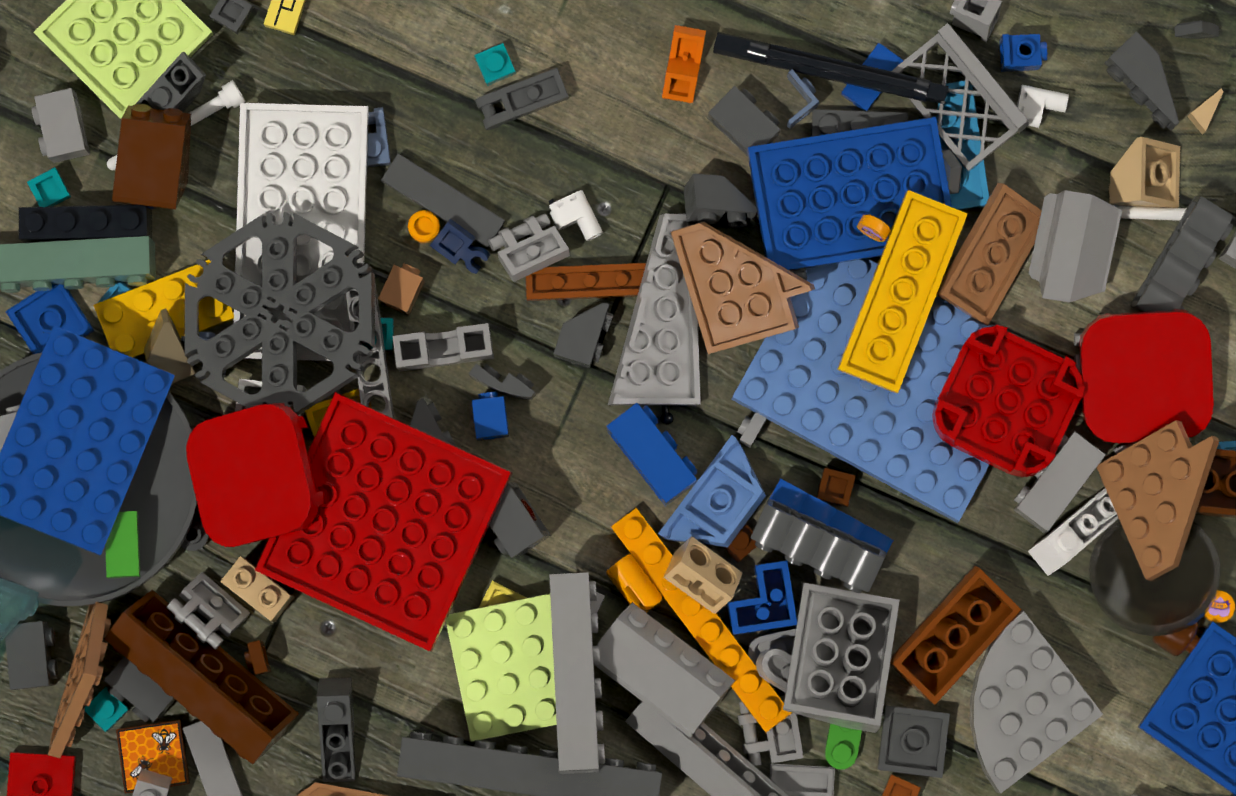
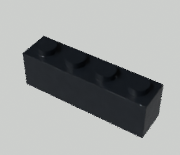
M145 205L19 207V240L23 243L149 236L152 239V210Z

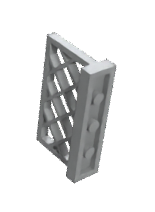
M948 23L938 30V34L891 71L901 74L908 67L921 68L920 78L924 79L925 69L944 70L942 85L945 86L948 71L962 72L966 77L964 90L949 88V93L964 95L962 112L943 110L944 104H940L939 110L926 109L922 105V101L908 99L924 118H932L931 114L939 115L937 125L940 138L968 172L1015 134L1020 133L1029 126L1028 119ZM939 44L946 53L945 64H926L927 52ZM923 56L922 63H914ZM949 58L956 66H948ZM969 82L976 89V91L968 90ZM968 95L981 96L985 100L984 114L966 112ZM989 106L996 115H988ZM943 115L961 117L959 134L945 133L941 128ZM965 117L984 119L982 136L963 135ZM988 119L1002 121L1008 128V131L999 138L986 137ZM950 138L959 139L958 147ZM963 139L981 141L980 153L970 162L961 152ZM985 142H993L984 150Z

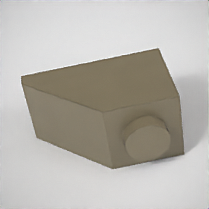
M165 308L160 311L144 348L146 362L144 363L175 375L172 381L173 384L194 375L195 371L194 367L187 362L188 357L185 356V345L181 342V337Z

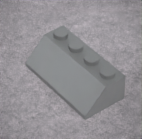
M631 603L619 615L596 645L599 646L600 665L596 666L688 737H691L715 710L735 681L722 669L718 668L634 603Z

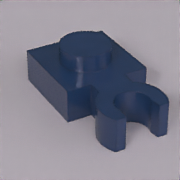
M452 219L448 220L430 245L455 265L461 258L465 261L467 269L475 274L478 273L481 267L474 262L473 257L477 256L487 261L490 256L486 249L472 246L471 243L476 237Z

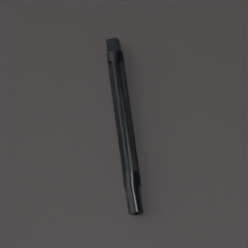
M722 32L717 33L713 53L789 71L793 69L794 72L923 102L931 101L945 105L949 93V86L932 83L930 80Z

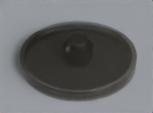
M1120 520L1113 523L1097 541L1091 555L1089 568L1093 595L1099 607L1108 618L1128 631L1148 636H1163L1177 633L1199 621L1208 612L1216 599L1221 576L1220 561L1215 545L1208 534L1194 521L1179 566L1152 581L1145 579Z

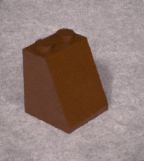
M145 104L128 105L121 119L112 201L176 210L188 184L192 114L183 113L180 109L176 108L160 110L152 109Z

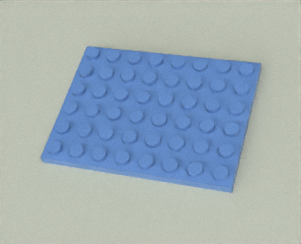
M866 258L805 268L807 281L814 284L815 290L790 297L799 328L764 339L731 400L753 412L759 413L771 422L958 523L989 464L943 441L934 428L932 414L935 402L961 347L972 333L981 328L992 326L981 323L954 305L936 296L900 390L896 394L837 370L878 264Z

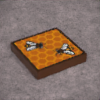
M182 720L116 729L125 794L134 792L141 768L172 777L170 787L190 784Z

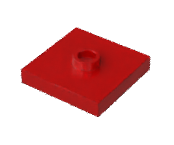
M10 752L7 796H73L76 756L61 755V758H57L48 754Z

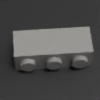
M1076 432L1071 433L1069 437L1064 434L1056 451V456L1043 471L1034 475L1037 479L1030 488L1024 485L1014 498V501L1018 503L1014 511L1043 533L1050 530L1105 457L1103 452Z

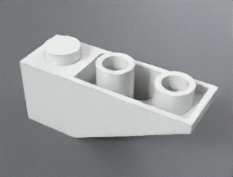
M1106 488L1101 490L1028 550L1029 554L1047 576L1069 562L1119 519Z

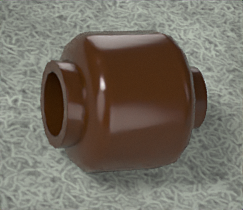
M1173 608L1169 611L1164 609L1150 628L1153 632V642L1173 656H1178L1184 651L1191 653L1200 640V637L1196 635L1199 628L1197 621L1178 608Z

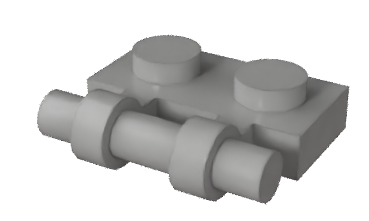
M546 214L536 218L534 216L524 219L523 224L510 230L509 228L500 230L497 236L488 239L493 251L503 246L505 247V249L498 252V259L512 282L570 256L569 248L555 226L544 231L542 230V228L550 225V220ZM527 235H530V236H531V237H529V238H527V239H524V240H522V241H520V242H518V243H517V241H516V240L521 239V238H523V237H525V236H527Z
M203 572L193 579L179 595L187 602L184 606L174 598L166 607L175 615L174 619L181 625L185 623L197 634L196 638L203 644L207 642L215 650L224 641L215 632L220 630L225 636L229 637L250 615L247 609ZM197 611L209 622L207 624L203 623L193 613Z
M785 695L779 696L781 700L784 702ZM739 702L741 715L738 716L739 725H743L745 744L742 745L743 752L747 754L748 761L752 765H762L760 752L762 751L770 752L771 763L804 758L797 714L792 713L766 733L768 741L758 742L755 725L758 722L743 702Z

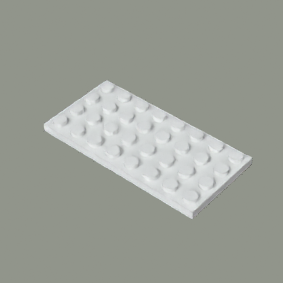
M240 103L236 231L262 214L267 217L268 213H272L275 215L276 225H280L284 220V212L291 214L293 220V213L356 245L359 247L356 250H360L364 254L369 107ZM306 234L297 237V283L329 263L334 255L333 249L330 246ZM253 237L236 247L235 273L262 287V242L259 238ZM364 256L358 259L357 263L364 264ZM346 293L314 313L315 316L346 332H351ZM271 297L269 298L270 301L274 303L276 302L275 299ZM359 304L355 309L357 317H359ZM269 307L266 309L276 317L274 323L279 319L283 321L285 319L291 323L293 321L283 313L284 307L280 311L272 310ZM234 309V323H236L246 315ZM260 315L261 318L266 320L267 317ZM297 343V360L330 361ZM262 347L244 359H262Z

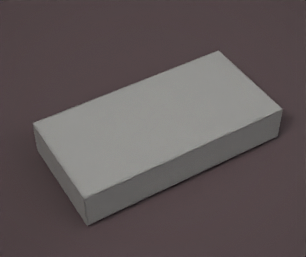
M770 763L769 779L788 796H834V767Z

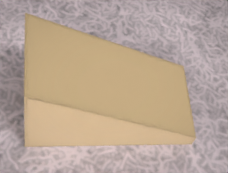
M1222 89L1187 116L1202 135L1206 132L1224 92Z

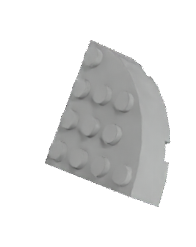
M1020 611L990 644L975 674L970 696L971 733L982 770L996 793L1001 794L1104 715L1024 611Z

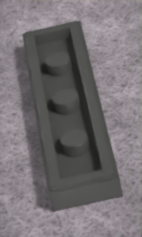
M397 154L381 179L383 183L432 212L445 222L452 219L475 236L474 240L488 249L490 247L488 239L497 236L498 231L505 224L504 219L400 154Z

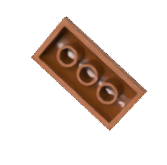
M974 566L893 654L890 665L920 694L936 705L1022 609L979 567Z

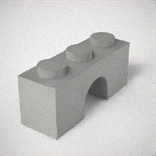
M488 323L456 327V330L441 333L418 332L393 336L396 368L399 372L494 359Z

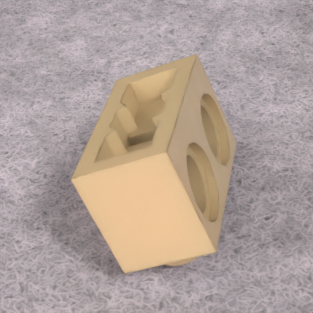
M691 536L674 552L663 578L716 614L733 598L743 572Z
M240 556L220 582L267 619L276 622L295 597L272 578L255 571L256 566L245 557Z

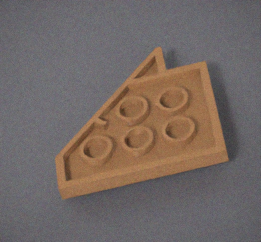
M705 222L671 232L708 354L799 328L790 297L815 290L814 284Z
M1177 420L1103 461L1096 467L1143 575L1149 581L1179 566L1219 444L1218 438L1211 436L1192 447L1182 422Z
M95 602L94 605H89L52 729L48 755L61 758L65 746H72L76 733L74 726L80 727L85 712L83 706L89 707L93 697L94 688L92 685L98 686L100 683L103 667L98 666L99 661H103L107 649V643L102 642V640L108 634L111 619L106 618L108 605Z

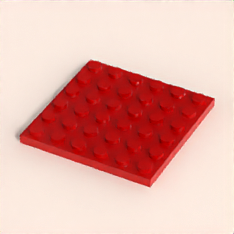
M335 392L307 453L316 492L323 491L324 504L319 505L317 515L312 521V526L304 530L269 538L255 571L432 652L508 485L512 472Z

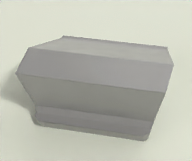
M1067 190L1058 194L1049 193L1044 197L1028 273L1032 279L1039 281L1042 298L1070 303L1105 292L1122 214L1121 209L1094 195Z

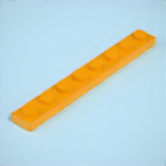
M635 508L612 525V530L712 663L735 680L731 688L764 732L767 733L790 716L792 713L783 710L784 702L769 682L759 676L756 665L719 616L663 578L673 555L639 510Z

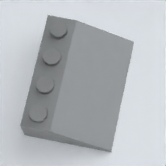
M803 583L783 710L845 728L876 733L881 725L900 600Z

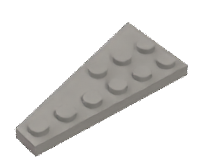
M665 213L659 215L608 405H634L638 403L639 405L696 406L701 404L698 320L671 235L672 231L694 225L693 222L686 221V214Z

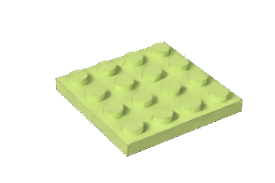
M66 0L34 31L35 35L120 119H122L128 105H135L182 52L191 57L214 34L181 0Z
M550 593L449 614L446 625L471 742L557 725Z

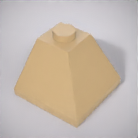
M1137 137L1110 172V204L1179 208L1180 146L1145 137Z

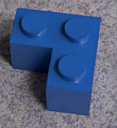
M788 561L755 565L754 570L759 598L727 603L732 635L797 625Z

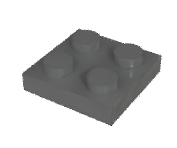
M885 705L877 770L942 778L950 714Z

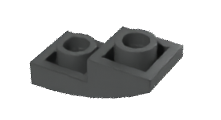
M475 364L468 373L471 378L500 394L526 400H533L536 396L535 392L531 389L534 384L520 373L516 377L509 373L502 383L498 380L501 375L487 364L483 368Z

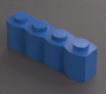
M781 478L769 498L797 512L815 518L827 526L841 530L858 540L874 545L885 551L886 554L894 541Z

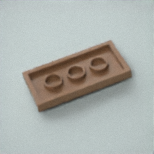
M997 183L944 276L937 295L965 314L988 326L1035 244L1042 210L1007 185Z

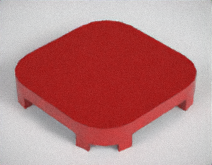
M1179 309L1122 314L1106 313L1099 315L1090 322L1080 335L1081 376L1083 386H1085L1082 398V413L1085 423L1095 436L1105 442L1130 443L1139 442L1176 420L1182 422L1188 438L1196 436L1207 427L1212 419L1214 407L1212 349L1209 331L1198 317L1187 310Z
M1000 325L984 327L972 333L960 349L934 405L932 414L934 428L939 437L950 446L999 470L1018 477L1034 476L1043 471L1056 456V451L1074 412L1083 398L1085 386H1083L1082 376L1075 366L1076 362L1069 357L1062 358L1008 332V327Z
M284 403L257 405L206 420L198 424L189 435L186 455L201 522L206 534L219 545L224 547L249 545L257 541L304 530L313 525L312 521L317 515L319 505L324 504L323 491L316 492L302 429L308 426L303 416H298L290 407L285 406Z

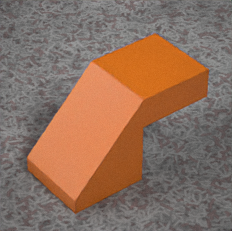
M675 25L662 98L693 103L706 30Z

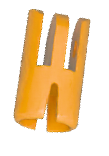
M627 554L607 569L606 574L629 605L634 603L647 613L662 600L661 593L631 554Z

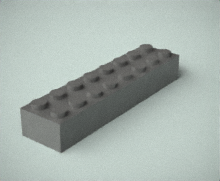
M411 731L410 737H402L397 771L398 777L535 796H659L662 772L656 771V764L637 762L636 768L623 766L624 760L605 758V764H599V772L560 774L558 751L540 749L538 755L527 753L528 747L509 744L507 750L495 749L496 742L475 740V746L463 744L464 738L445 735L442 741L431 740V733Z

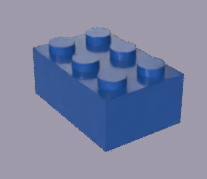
M636 403L606 426L607 432L666 507L696 483L695 475L697 474V469L687 456L682 459L675 452L678 445L667 431L661 434L655 425L658 423V419L647 405L641 408Z

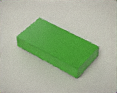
M137 511L119 512L105 544L107 578L141 577Z

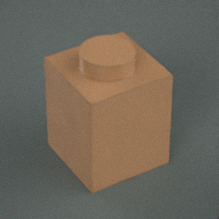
M403 263L402 268L393 265L379 295V302L409 316L425 283L423 277L419 276L421 271Z

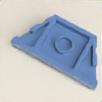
M731 435L658 534L665 540L686 542L692 536L705 545L728 547L766 497L736 437Z

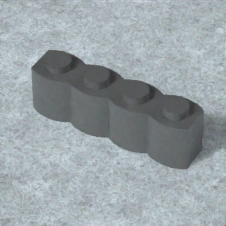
M1195 196L1169 237L1163 251L1153 264L1146 280L1137 291L1130 306L1140 312L1184 310V307L1181 306L1187 294L1191 296L1200 284V279L1198 278L1200 271L1203 267L1208 268L1216 257L1217 252L1214 251L1216 244L1219 240L1224 241L1233 228V224L1230 223L1233 215L1204 197Z
M772 499L767 500L750 537L756 541L755 545L758 548L767 552H773V550L780 551L785 554L784 558L788 562L798 566H802L803 563L815 568L814 572L825 579L839 578L844 581L843 585L847 589L856 593H861L862 590L870 591L886 556V552L880 548L858 540L841 530L827 526L815 518L797 512Z

